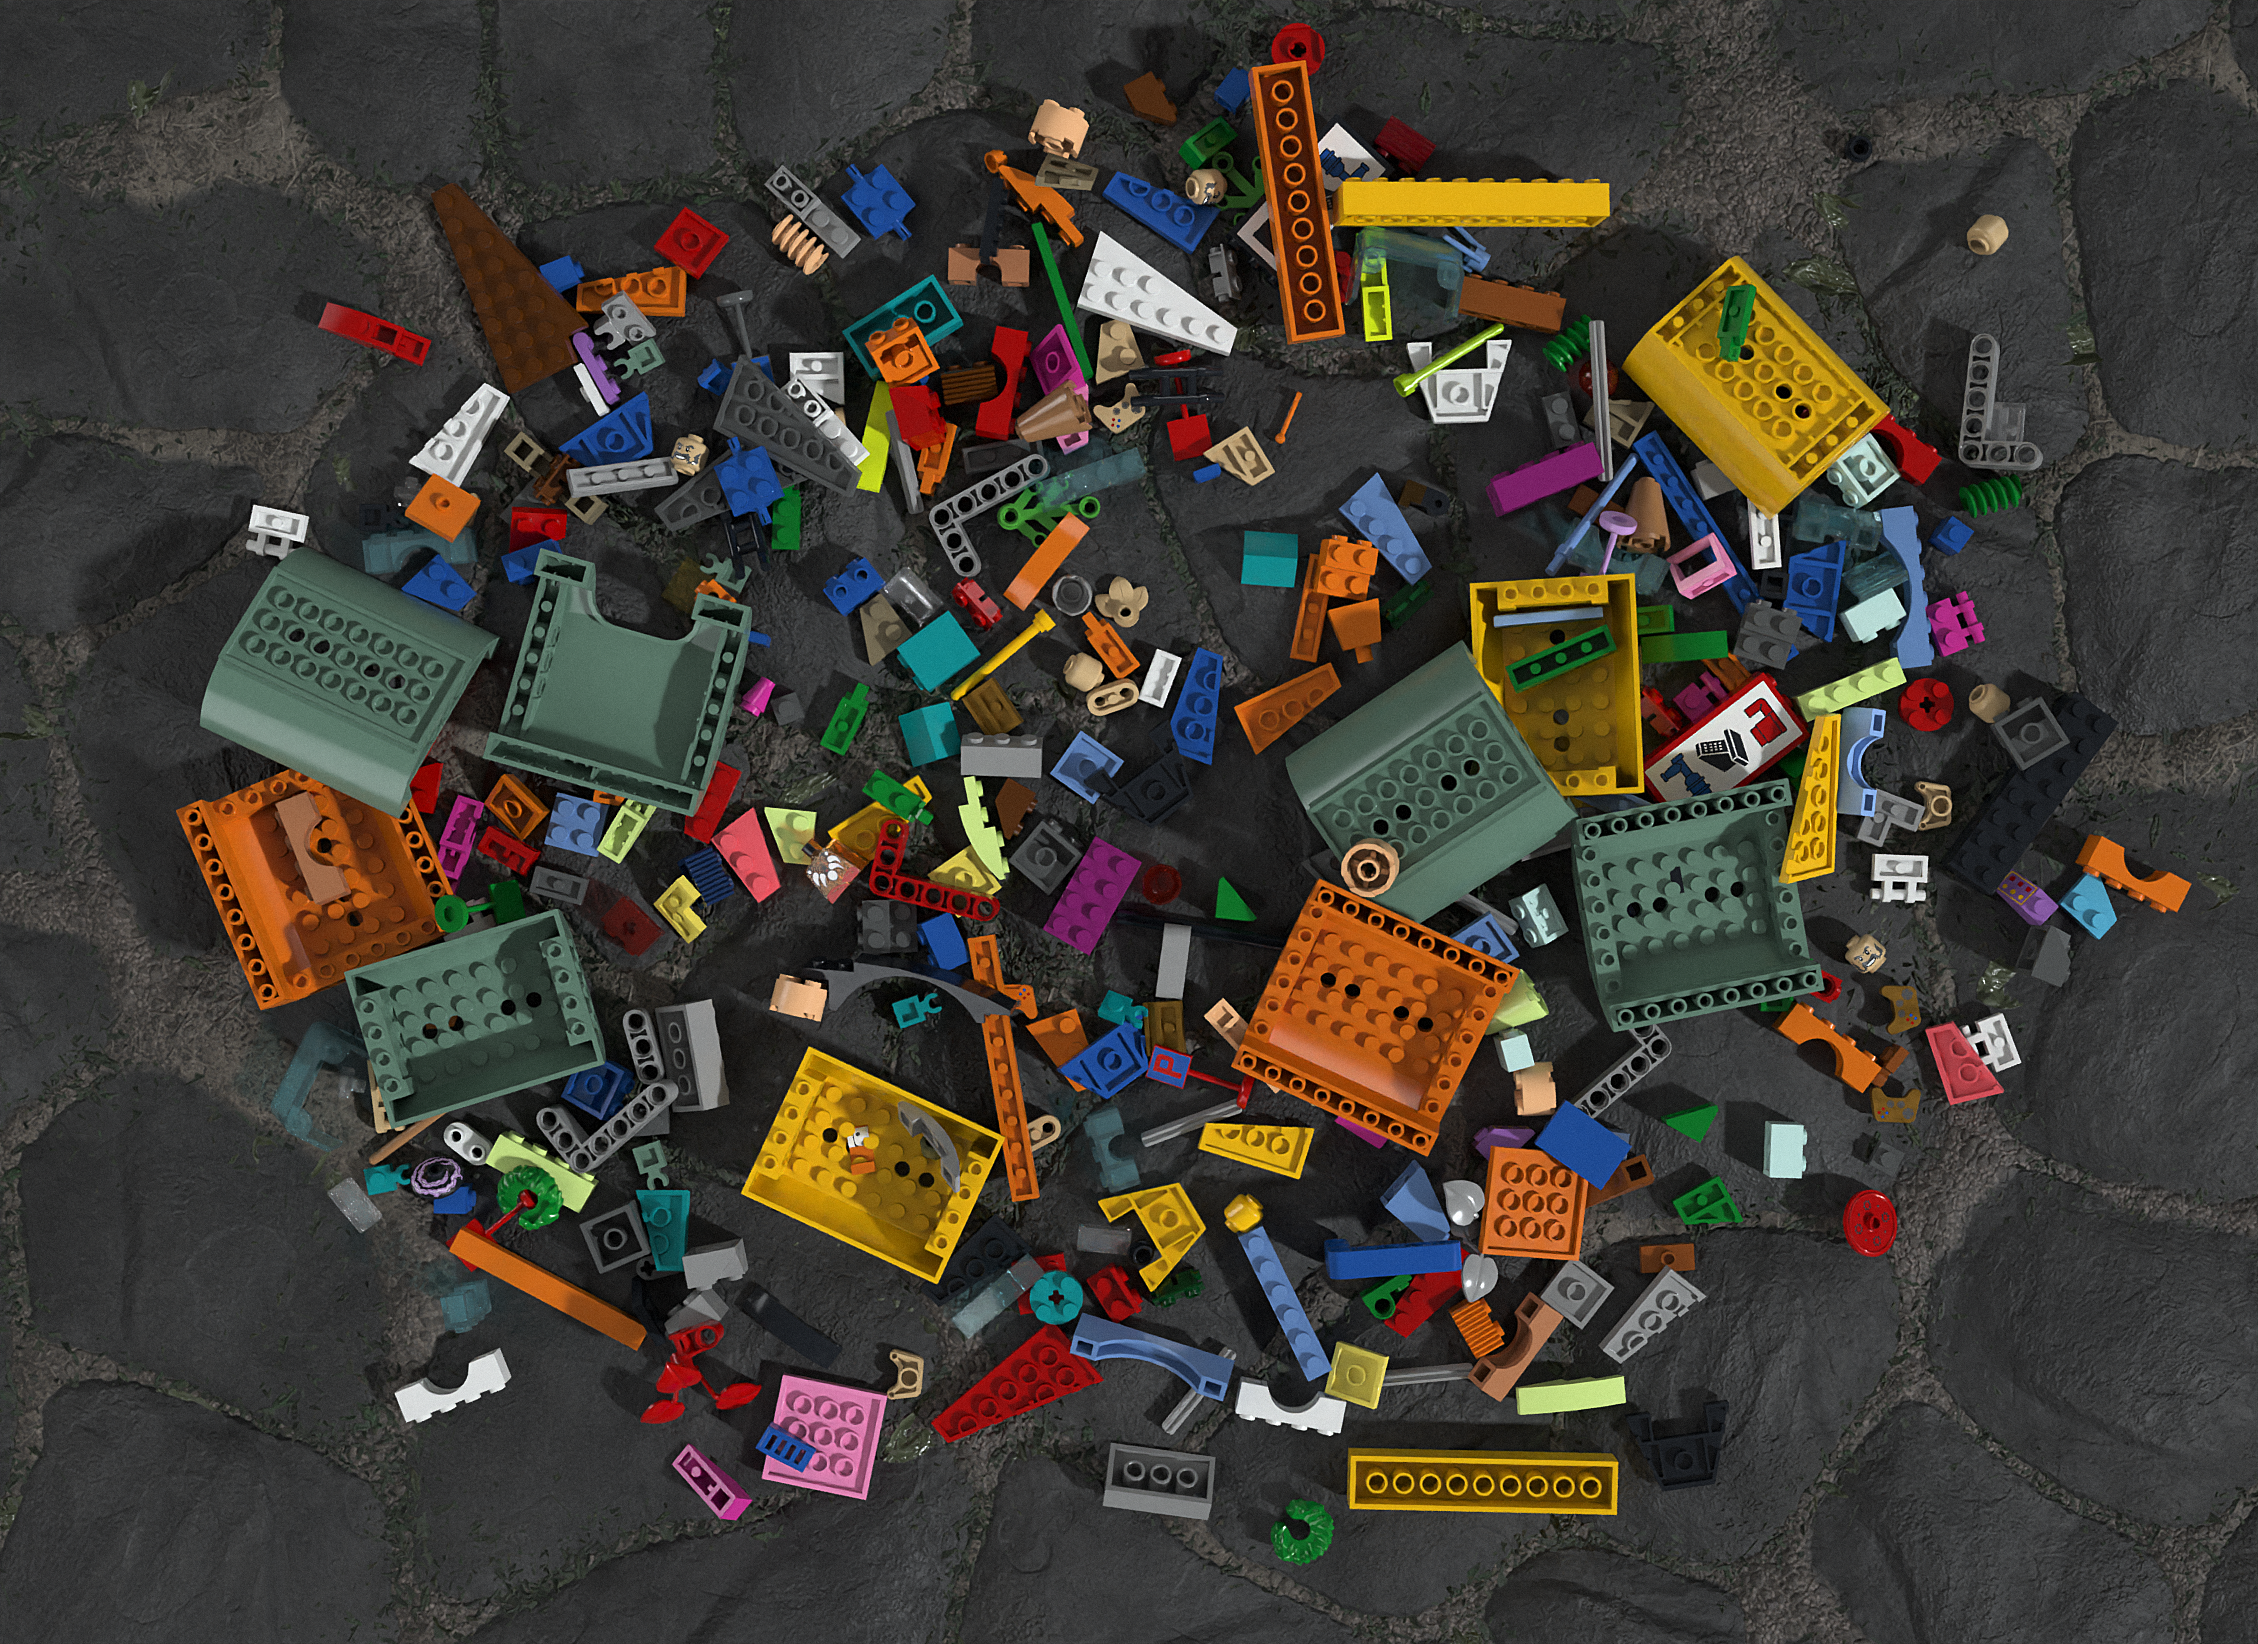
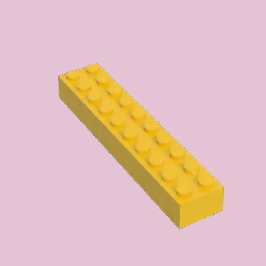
M1352 177L1345 179L1332 194L1333 226L1595 227L1610 216L1609 183H1600L1599 179H1588L1584 183H1574L1573 179L1558 180V183H1548L1547 179L1531 180V183H1521V179L1512 178L1502 183L1495 182V179L1492 178L1480 179L1479 182H1468L1467 178H1456L1452 182H1442L1441 178H1429L1425 182H1415V178H1401L1399 182H1389L1388 178H1374L1372 182H1362V178Z
M1348 1448L1347 1502L1349 1509L1617 1515L1618 1460L1612 1453Z

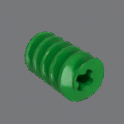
M1583 314L1580 317V322L1574 321L1572 323V329L1567 327L1563 330V335L1558 334L1555 337V342L1549 341L1547 343V349L1542 348L1544 355L1550 363L1563 373L1566 371L1565 362L1571 366L1575 364L1572 358L1573 355L1582 359L1581 349L1588 353L1590 352L1589 322L1593 320L1589 316Z
M2010 474L2009 477L2002 476L1998 480L1994 478L1989 480L1988 483L1983 481L1979 482L1978 485L1971 484L1967 488L1963 486L1959 489L1962 507L1969 513L1972 519L1977 517L1978 509L1980 514L1984 516L1987 515V507L1990 508L1992 513H1996L1998 504L2003 511L2008 509V502H2010L2013 508L2018 507V499L2022 495L2021 482L2016 474Z

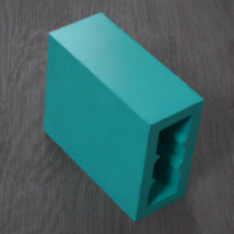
M949 610L897 647L900 652L897 655L898 660L905 669L911 667L916 674L912 678L921 691L926 688L928 692L933 691L981 656Z

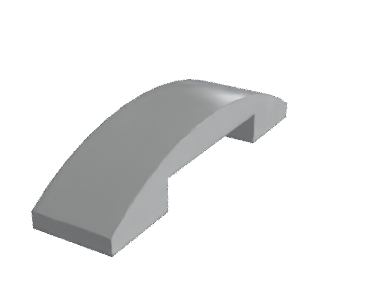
M899 1102L898 1119L912 1137L922 1132L941 1157L942 1177L955 1193L959 1192L960 1165L957 1152L950 1137L940 1124L926 1112L910 1103Z

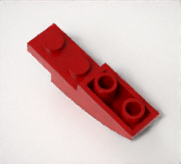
M327 302L318 328L368 348L373 347L421 367L431 345V340L406 331L404 327Z

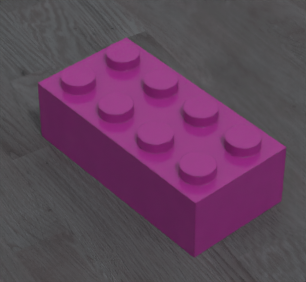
M1584 440L1568 446L1569 448L1565 449V453L1561 455L1559 450L1543 456L1544 458L1540 459V463L1536 465L1534 460L1518 466L1519 468L1515 469L1516 473L1510 475L1509 470L1493 476L1494 478L1490 479L1491 483L1485 489L1496 517L1592 480L1604 473L1605 471L1594 443L1591 442L1585 445Z
M1095 836L1043 930L1083 953L1090 955L1142 862Z

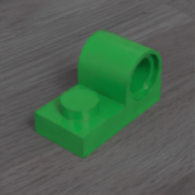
M1220 115L1186 140L1178 154L1193 171L1203 169L1212 161L1217 153L1231 144L1238 135Z
M1673 605L1636 608L1637 635L1675 632Z
M1410 1274L1386 1276L1359 1294L1376 1318L1387 1319L1395 1311V1302L1390 1293L1394 1290L1399 1292L1405 1289L1412 1277ZM1381 1298L1387 1299L1388 1306L1385 1309L1378 1310L1375 1308L1377 1300Z

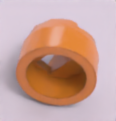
M992 150L984 156L985 164L992 173H997L1001 165H1007L1008 157L1003 155L1004 152L1002 150Z

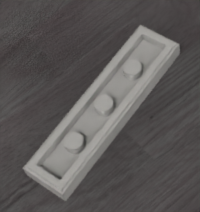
M671 456L569 469L566 471L572 498L674 485L678 483L679 479L674 469L675 465L670 460Z

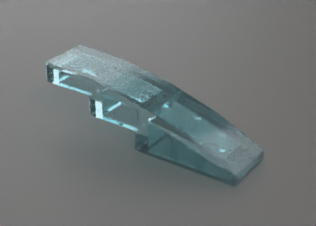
M1027 1253L973 1298L951 1320L969 1339L1037 1282L1045 1272Z

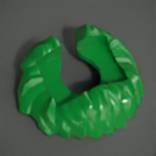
M519 1165L513 1171H509L502 1176L498 1183L496 1198L499 1208L504 1214H507L516 1207L518 1194L522 1190L529 1189L538 1197L536 1207L521 1214L518 1218V1225L527 1230H537L539 1227L551 1224L559 1218L558 1212L563 1205L564 1198H562V1191L558 1189L555 1178L551 1177L549 1172H545L543 1168L537 1169L535 1166L529 1167V1165H524L522 1167Z
M1302 1498L1293 1499L1286 1506V1513L1293 1519L1306 1521L1310 1526L1309 1535L1302 1540L1295 1539L1291 1536L1285 1522L1275 1521L1271 1528V1542L1274 1545L1275 1554L1281 1560L1293 1561L1301 1566L1303 1562L1308 1564L1310 1560H1316L1318 1556H1323L1324 1551H1327L1328 1546L1332 1543V1530L1335 1528L1332 1525L1334 1520L1324 1510V1505L1315 1501H1305Z

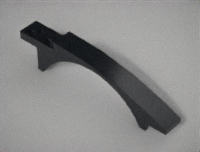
M861 953L853 962L852 959L848 958L836 961L828 960L827 957L817 956L811 958L803 967V978L829 980V1010H838L848 996L862 985L876 979L893 976L917 978L941 987L965 1006L976 1023L984 1024L986 1022V1015L1011 1016L1017 1007L1016 1000L993 988L954 972L907 959Z

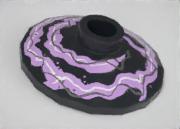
M445 1156L432 1157L421 1162L413 1170L410 1176V1185L414 1193L421 1198L430 1200L443 1199L452 1195L461 1187L464 1181V1169L460 1162L453 1158Z

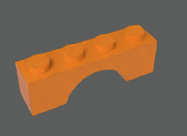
M2089 834L2075 862L2084 867L2082 870L2084 873L2098 878L2100 875L2106 879L2105 884L2118 890L2121 887L2128 890L2127 895L2141 902L2145 899L2151 903L2150 908L2165 914L2166 910L2178 912L2191 883L2170 872L2155 870L2151 875L2143 879H2136L2126 868L2124 847L2103 836Z
M1801 1001L1799 1004L1792 1002L1788 1012H1782L1772 1027L1796 1044L1816 1038L1825 1040L1833 1048L1836 1055L1834 1074L1854 1090L1863 1093L1882 1069L1875 1063L1877 1058L1865 1049L1861 1052L1855 1048L1856 1042L1848 1035L1843 1033L1840 1036L1833 1031L1836 1026L1824 1017L1821 1020L1813 1015L1815 1010L1805 1002Z

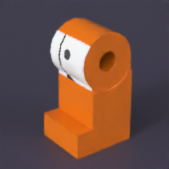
M868 1124L855 1126L853 1136L847 1137L852 1175L876 1172L873 1149L866 1148L863 1143V1139L869 1137ZM857 1157H864L867 1162L852 1164Z

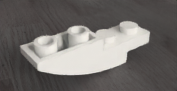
M799 373L780 389L855 466L870 455L867 449Z

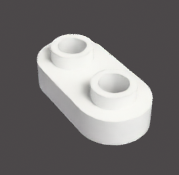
M462 1121L454 1122L445 1129L444 1140L449 1147L471 1164H485L493 1148L492 1143L487 1138ZM455 1131L461 1134L460 1140L454 1139L453 1133ZM475 1148L482 1150L481 1157L475 1155Z

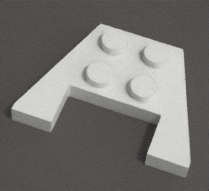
M1511 340L1486 341L1487 369L1439 370L1419 382L1434 424L1487 422L1489 420L1506 358L1511 347ZM1431 342L1406 344V349L1415 372L1432 362Z

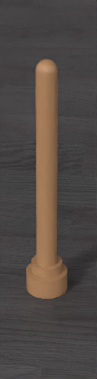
M445 1113L415 1122L373 1153L368 1159L371 1165L378 1164Z

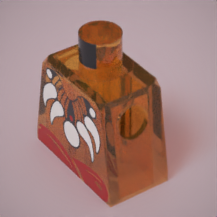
M811 838L801 850L813 860L806 868L805 874L831 904L843 894L870 862L867 858L837 839H832L823 848Z

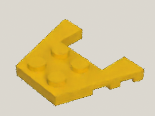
M1180 1182L1098 1201L1109 1222L1135 1209L1161 1253V1258L1139 1270L1150 1292L1156 1289L1207 1229Z

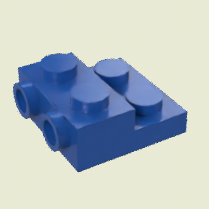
M606 1059L603 1065L571 1074L561 1097L595 1117L609 1121L624 1108L621 1102L625 1094H629L635 1086V1081L633 1080L635 1073L615 1061Z

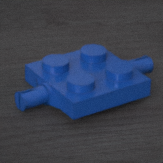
M851 164L850 168L848 167L845 172L855 183L851 189L841 196L843 203L874 240L893 229L903 241L907 240V237L909 238L912 233L909 232L902 222L906 215L916 208V204L883 164L864 176L854 164Z
M733 437L727 440L733 456L727 461L714 466L715 472L734 517L747 512H757L762 526L773 522L766 507L773 501L784 497V492L765 446H760L751 451H743L738 437Z

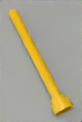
M1043 608L1034 615L1036 618L1032 620V625L951 692V698L959 700L1040 631L1043 633L1045 630L1049 631L1056 624Z

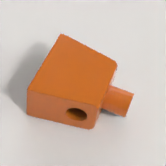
M1378 598L1328 610L1327 616L1342 650L1355 649L1358 664L1374 660L1370 645L1381 642Z

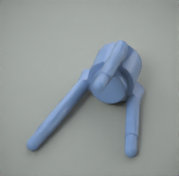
M1463 227L1454 228L1472 245L1470 248L1444 234V240L1465 253L1463 260L1466 263L1440 255H1434L1433 258L1464 269L1470 274L1473 270L1481 273L1491 257L1490 254L1485 252L1486 247L1479 244Z

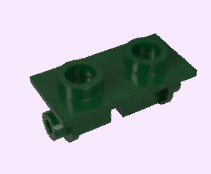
M1420 579L1413 586L1407 583L1379 609L1380 614L1397 630L1435 593L1430 589L1431 586L1425 580Z
M1192 1268L1176 1274L1178 1284L1173 1286L1171 1277L1163 1279L1156 1289L1150 1292L1152 1297L1157 1296V1298L1152 1300L1155 1306L1167 1308L1176 1304L1177 1299L1185 1296L1186 1299L1199 1296L1201 1291L1206 1289L1202 1281L1197 1282L1202 1279L1199 1269L1193 1271Z

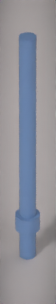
M1630 453L1565 544H1560L1554 553V559L1545 570L1548 575L1555 576L1563 563H1567L1570 560L1576 545L1640 459L1637 454Z

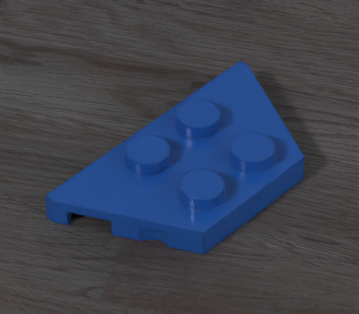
M643 391L560 446L559 450L567 452L571 458L573 457L587 467L638 461L655 451L648 395Z
M1841 540L1789 557L1787 573L1790 575L1787 598L1785 601L1781 600L1780 611L1782 607L1797 611L1796 616L1803 618L1801 626L1828 643L1832 642L1847 540Z
M1138 1015L1136 1016V1018L1143 1019V1016ZM1125 1019L1123 1025L1117 1024L1057 1068L1058 1072L1103 1099L1110 1098L1149 1069L1148 1058L1145 1054V1035H1142V1028L1133 1027L1130 1021Z

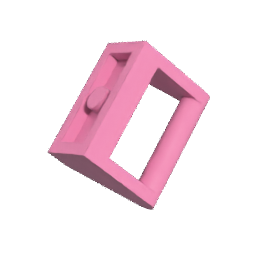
M1713 532L1666 559L1679 593L1691 600L1737 574L1733 563ZM1711 546L1717 561L1686 578L1678 564Z

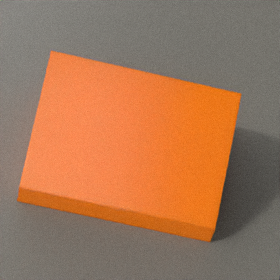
M504 774L501 776L484 802L521 841L551 812L514 774Z

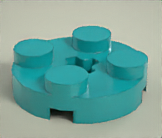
M1055 1269L1044 1272L1031 1287V1308L1037 1318L1046 1323L1054 1325L1067 1323L1077 1316L1082 1307V1287L1070 1273L1064 1270ZM1054 1290H1058L1060 1295H1064V1299H1061L1059 1304H1054L1053 1300H1049V1296L1053 1295Z

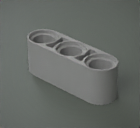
M1164 924L1155 997L1182 1000L1191 926Z
M641 1007L632 1009L624 1015L623 1027L637 1075L641 1082L651 1085L660 1081L665 1076V1063L650 1013ZM634 1013L642 1017L643 1024L641 1027H635L632 1024L631 1017ZM641 1039H645L650 1043V1051L648 1053L642 1052L639 1049V1041ZM648 1065H654L657 1068L658 1075L656 1078H651L647 1075L646 1067Z

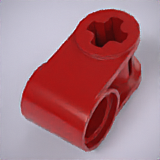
M710 1319L669 1334V1340H673L678 1353L677 1360H686L700 1352L715 1347L724 1335V1328L719 1321ZM704 1329H711L715 1333V1339L710 1340L706 1338Z

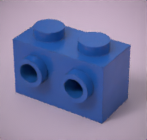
M549 539L501 556L509 582L519 584V586L535 582L534 578L540 577L534 575L540 549L562 554L558 541Z
M857 557L846 566L848 570L841 576L835 574L825 582L827 587L823 591L844 617L887 585L865 557L861 560Z
M942 912L917 924L919 930L916 931V935L922 946L926 945L930 953L927 956L930 966L949 971L971 960L951 913Z

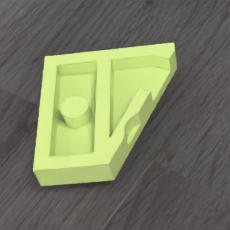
M765 807L764 811L783 861L785 863L812 865L813 853L809 857L802 851V848L807 843L812 847L814 846L817 812Z

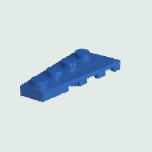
M1117 171L1102 194L1104 198L1190 255L1221 211V209L1213 206L1210 208L1204 205H1197L1190 198L1186 199L1175 195L1170 190H1161L1153 187L1146 181Z
M1198 647L1170 725L1181 755L1211 765L1223 656Z

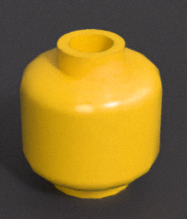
M1242 1194L1237 1195L1224 1210V1215L1227 1218L1226 1226L1234 1233L1238 1231L1242 1233L1249 1232L1262 1220L1263 1213L1261 1210L1263 1206L1251 1194L1246 1196Z

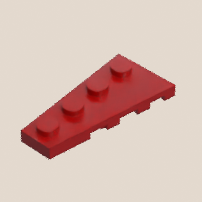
M1461 1247V1259L1463 1264V1261L1466 1258V1256L1471 1253ZM1461 1270L1414 1274L1409 1281V1285L1395 1302L1394 1314L1390 1318L1384 1319L1383 1323L1407 1338L1462 1288Z

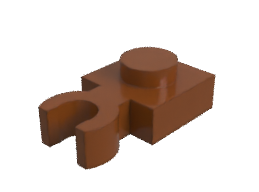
M1896 1044L1886 1047L1881 1053V1060L1878 1063L1882 1069L1871 1083L1881 1088L1887 1081L1888 1076L1891 1073L1894 1074L1910 1052Z

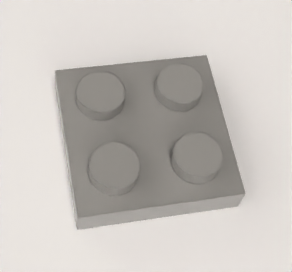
M1565 1260L1538 1296L1580 1329H1583L1614 1287L1580 1260Z

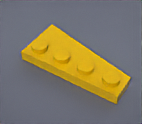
M918 774L902 784L919 795L926 804L932 799V795ZM874 801L828 830V833L849 866L857 868L860 873L875 857L882 825L890 819L902 817L878 801ZM894 823L889 827L890 834L894 837L901 830Z
M1205 1122L1197 1148L1299 1179L1315 1128Z

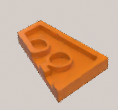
M1076 1008L1026 1025L1027 1029L1057 1067L1089 1045ZM1066 1077L1077 1092L1086 1089L1085 1087Z

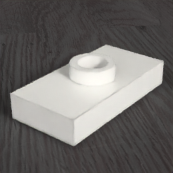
M582 363L574 366L573 368L583 385L580 391L586 402L591 401L596 412L602 418L609 415L612 411L587 366Z
M1157 649L1138 699L1163 708L1182 658Z

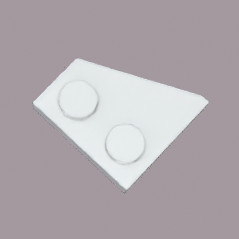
M843 352L790 353V380L799 373L817 394L839 405H845Z

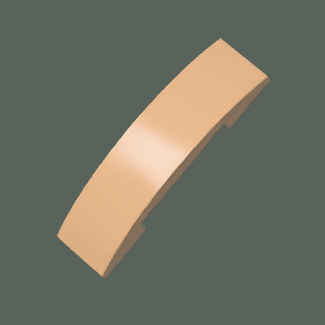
M1222 998L1203 1016L1237 1051L1248 1023ZM1266 1083L1275 1093H1277L1280 1090L1279 1088H1276Z

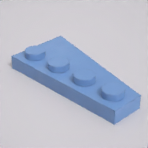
M1378 472L1339 508V512L1369 542H1372L1374 548L1379 549L1378 552L1411 586L1418 582L1432 568Z

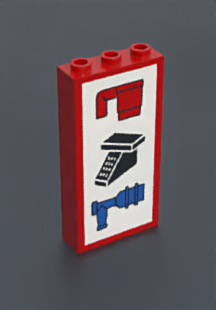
M1756 671L1643 758L1644 789L1657 804L1746 786L1809 738L1811 735L1806 730L1809 726L1800 715L1796 716L1791 710L1793 704L1785 694L1780 695L1777 691L1775 679L1769 673L1765 674L1764 672Z

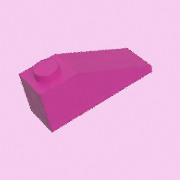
M688 1444L672 1463L676 1470L720 1519L737 1520L752 1502L750 1496L734 1479L692 1444Z

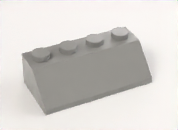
M712 999L655 1008L667 1079L675 1082L678 1087L677 1098L672 1102L673 1112L704 1111L730 1104L729 1089L725 1079L724 1061L721 1056L720 1037L717 1033Z
M1111 1443L1103 1506L1208 1520L1212 1505L1216 1457Z

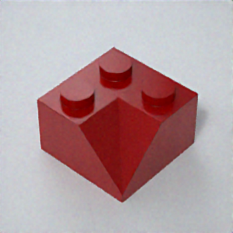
M926 385L888 389L900 434L905 443L919 451L946 442L945 433L948 432L944 418L940 417L938 412L941 404L936 391L933 392Z

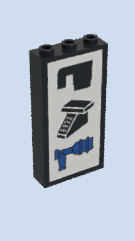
M1337 113L1317 134L1331 238L1343 227L1333 226L1332 194L1345 179L1352 177L1362 178V182H1372L1374 178H1388L1395 170ZM1264 193L1225 237L1229 240L1227 242L1228 246L1238 254L1242 252L1248 258L1246 261L1248 265L1256 272L1261 270L1268 277L1266 279L1268 284L1278 291L1279 283L1266 195Z

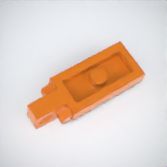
M946 423L948 432L945 433L946 442L922 449L917 471L919 472L918 478L922 479L919 492L924 495L934 496L937 483L942 484L957 429L955 424Z
M1090 611L1081 617L1089 628L1084 632L1088 637L1087 639L1118 680L1123 679L1140 666L1109 622L1107 623L1104 618L1098 622Z

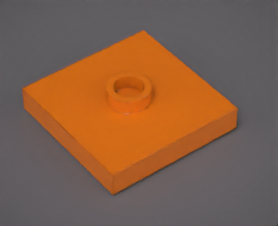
M433 473L406 509L405 516L453 543L479 507L481 500Z

